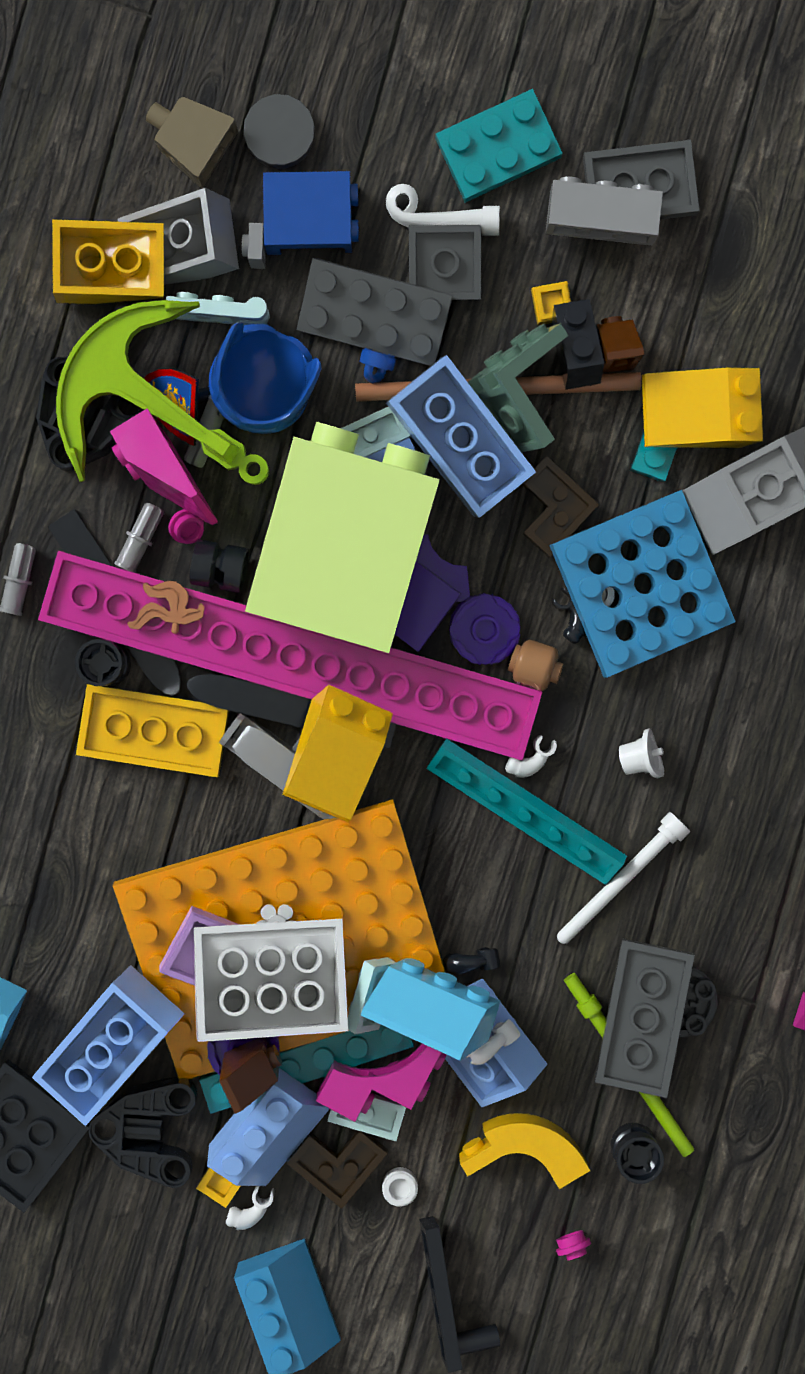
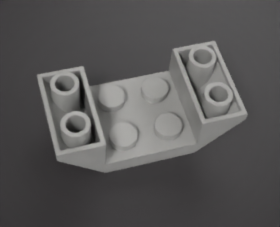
M805 427L764 446L682 490L694 521L712 555L805 508Z

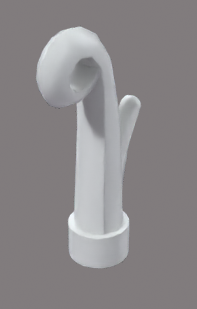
M398 184L391 188L387 194L386 208L391 218L408 228L409 225H481L482 236H499L500 206H483V209L415 213L418 195L413 187L407 184ZM400 195H407L409 197V205L405 210H401L397 206V199Z

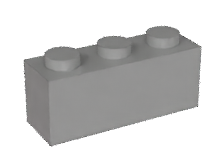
M562 177L560 180H553L549 196L545 234L653 246L659 233L663 191H654L652 186L643 184L634 185L632 188L617 187V183L605 180L598 181L596 184L581 183V180L576 177Z

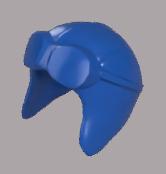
M242 322L233 324L229 329L212 363L209 372V391L218 411L239 429L259 434L276 433L291 426L302 415L317 383L322 366L318 358L312 359L308 349L298 339L286 336L266 324L244 325Z

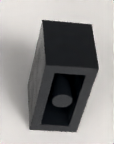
M590 299L554 305L551 326L561 323L568 334L564 340L556 345L565 390L601 384L605 363Z

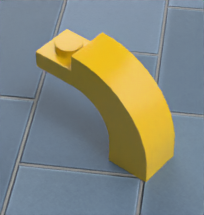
M506 1114L483 1122L482 1126L486 1138L482 1140L480 1137L472 1139L463 1146V1151L459 1153L460 1165L467 1177L498 1158L512 1153L527 1154L538 1159L547 1168L559 1189L590 1171L584 1155L567 1132L555 1123L531 1114Z

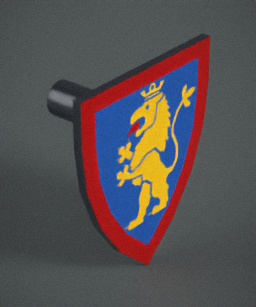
M162 368L147 374L143 378L196 421L198 405L208 402L210 395L209 386L198 389L199 379L186 372L174 368ZM159 419L178 438L192 446L196 445V439Z

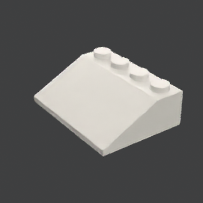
M342 919L194 927L196 1039L198 1042L348 1031Z

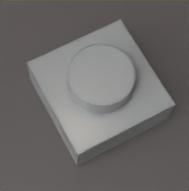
M249 223V234L242 235V256L248 257L250 267L254 269H265L264 223Z

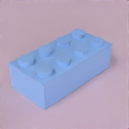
M447 355L439 359L386 402L387 406L422 451L430 455L429 460L474 517L480 518L536 473Z
M130 965L111 983L32 1078L86 1126L185 1013Z

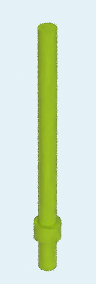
M572 973L564 979V982L577 1000L578 1004L576 1006L583 1017L590 1019L603 1038L606 1017L601 1012L602 1005L594 994H589L576 973ZM639 1092L683 1157L690 1155L694 1151V1147L660 1097Z

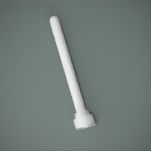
M669 812L660 821L662 823L658 828L660 832L558 932V941L562 944L570 942L669 842L672 844L677 840L681 842L690 833V830L676 816Z

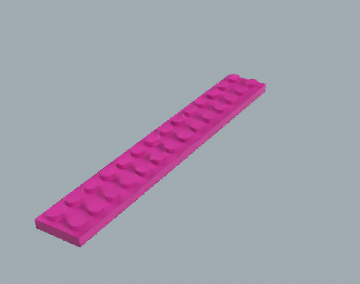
M57 552L38 618L40 621L309 699L315 697L327 685H331L393 713L391 723L523 761L542 691L398 649L390 648V652L386 653L245 612L246 605L185 588L189 595L186 609H198L199 604L202 603L205 607L202 619L188 625L180 624L177 634L171 632L172 623L165 622L159 617L151 619L140 630L131 629L127 623L136 620L139 611L148 603H157L170 611L169 602L166 598L150 597L143 589L145 582L152 587L164 581L65 552Z

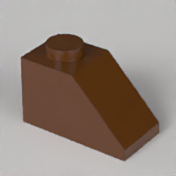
M621 316L602 319L601 324L596 325L605 363L603 374L634 370L644 356V348L633 319L623 321Z
M265 1037L254 1039L224 1053L219 1082L235 1114L243 1111L278 1081L279 1066L282 1065V1059L276 1046H269Z

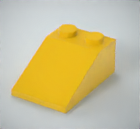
M52 219L53 295L56 303L99 304L164 298V223Z
M714 368L646 373L642 375L645 447L742 448L763 441L760 368Z
M327 685L311 700L282 795L346 822L351 821L384 747L393 713L336 687Z

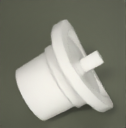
M650 728L644 730L642 738L619 746L620 762L626 775L649 772L654 778L664 776V766L660 756L664 754L663 748L657 747Z

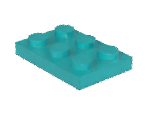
M533 89L435 134L437 144L465 203L561 159L563 154Z

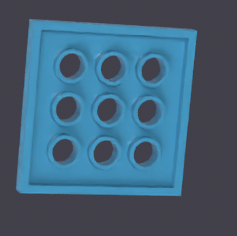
M682 490L549 545L604 678L736 622ZM657 527H662L669 533V543L665 547L658 546L653 540V533ZM625 541H631L637 546L638 553L633 561L626 560L621 554V545ZM593 554L602 556L606 563L605 570L599 575L591 572L588 566L589 558ZM671 560H676L682 565L683 574L678 580L671 579L667 574L666 568ZM639 574H645L650 578L651 588L646 594L639 593L634 586L635 578ZM607 587L614 588L619 594V602L613 608L607 607L602 601V593ZM685 593L692 594L696 599V608L692 613H686L680 606V599ZM654 606L662 609L665 615L664 622L659 627L651 625L648 620V613ZM622 620L629 622L633 629L632 636L627 641L619 639L616 635V626Z

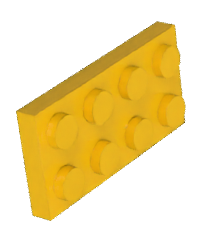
M87 684L76 755L219 777L224 748L219 741L227 729L229 710L217 708L199 701Z

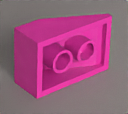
M148 408L110 431L117 443L111 448L120 463L126 466L135 481L141 478L149 489L211 525L218 522L170 438Z

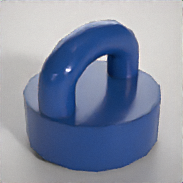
M369 348L362 349L359 362L365 364L364 377L366 381L372 384L379 383L384 378L386 370H394L397 358L394 355L373 351ZM377 367V373L373 375V368Z

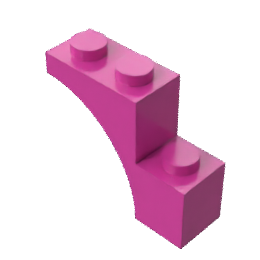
M421 1044L412 1054L401 1061L380 1068H356L334 1060L317 1092L316 1102L355 1122L360 1112L363 1114L368 1112L375 1097V1094L371 1093L374 1090L411 1110L416 1100L421 1103L425 1098L431 1084L427 1079L433 1068L436 1070L440 1069L446 1054Z

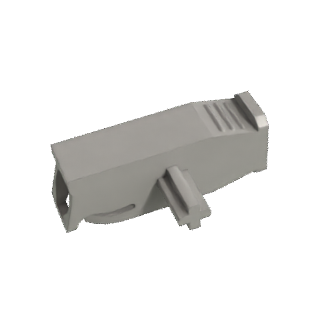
M240 713L219 743L284 791L299 739L291 747L253 718ZM301 803L303 806L314 812L322 819L336 818L332 815H329L325 812H322L320 810H317L313 807Z

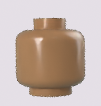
M527 640L522 646L516 645L508 671L513 673L515 683L538 691H544L548 688L550 682L558 683L564 663L558 662L559 653L555 647L535 640Z

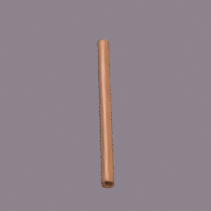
M640 372L602 374L601 384L565 390L562 375L515 377L526 395L641 390ZM412 381L373 384L355 383L356 402L390 400Z

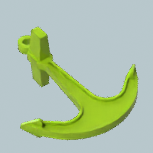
M160 300L125 306L95 323L73 347L59 379L56 396V415L65 451L77 473L79 482L85 481L86 440L83 422L85 410L94 399L109 394L122 397L143 410L148 408L155 417L201 442L205 455L219 462L228 470L239 468L240 476L245 482L251 485H258L267 479L269 466L261 456L256 454L246 456L245 446L231 438L221 429L207 430L139 376L130 365L128 358L129 344L142 329L172 321L199 308V301ZM253 463L260 465V472L256 476L248 474V467Z

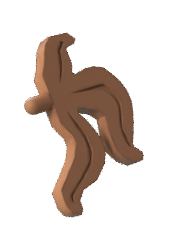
M166 581L152 587L145 582L143 584L145 593L153 598H166L169 602L170 611L157 603L151 602L139 611L136 620L133 622L129 621L127 624L131 629L140 630L151 619L159 617L165 622L172 623L171 632L177 634L180 624L188 625L202 619L205 607L200 603L198 609H186L189 595L187 590L177 582Z

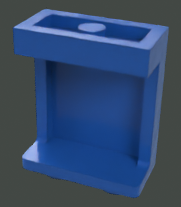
M350 171L263 173L264 246L267 255H281V249L344 248L345 253H352V242H359L358 220H352L351 206H358V184H351Z

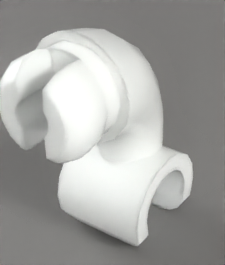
M537 736L533 742V747L536 751L535 755L530 758L523 757V761L509 757L505 767L506 771L519 778L535 774L544 766L548 756H551L556 751V741L553 740L551 742L550 748L547 751H541L539 744L543 736Z
M510 1019L504 1023H497L492 1029L494 1035L489 1038V1041L466 1056V1058H471V1064L482 1065L486 1063L502 1046L506 1047L520 1037V1031Z
M255 1186L252 1194L254 1206L247 1209L243 1208V1210L235 1206L231 1207L226 1219V1225L237 1228L236 1230H245L258 1223L264 1216L267 1207L273 1202L274 1188L271 1190L270 1197L262 1199L258 1196L259 1186Z

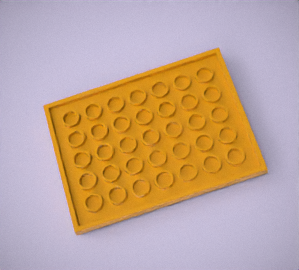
M393 799L355 810L349 822L339 818L324 819L114 881L113 889L143 976L185 1013L165 1036L179 1079H191L214 1072L208 1059V1041L198 1042L196 1039L195 986L159 972V965L191 905L240 925L256 924L260 920H265L262 918L260 911L267 904L273 905L276 913L280 905H289L293 909V916L288 920L342 919L347 1017L358 984L359 972L365 960L388 957L398 962L405 958H412L421 961L425 965L424 968L435 973L445 972ZM343 1032L279 1036L280 1052Z

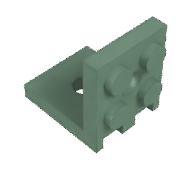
M561 323L549 328L542 324L531 332L526 330L510 341L513 347L504 353L500 350L484 361L486 368L468 381L469 385L521 452L545 448L555 440L515 377L568 336Z

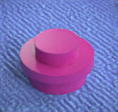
M182 509L172 516L168 527L169 533L179 543H195L203 535L204 521L189 511Z
M583 1230L566 1234L556 1239L559 1247L556 1249L558 1256L565 1255L567 1260L579 1258L587 1254L585 1247L591 1244L590 1238H585Z

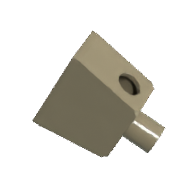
M185 97L179 98L171 111L155 102L150 107L146 116V122L159 129L155 136V142L160 152L202 189L238 133L234 118Z

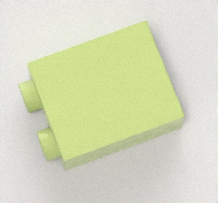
M316 422L311 441L293 437L245 612L389 653L440 479L425 475L430 455L387 443L382 462L354 454L359 434Z

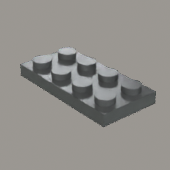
M312 258L296 330L432 366L437 360L453 295L322 259Z
M622 938L595 1083L667 1098L694 962V953Z

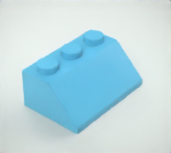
M405 958L388 966L363 1007L361 1016L460 1061L489 1041L500 1005V1000L491 997L489 991L477 986H465L458 983L455 976L445 972L435 973L424 968L425 965L421 961L412 958Z

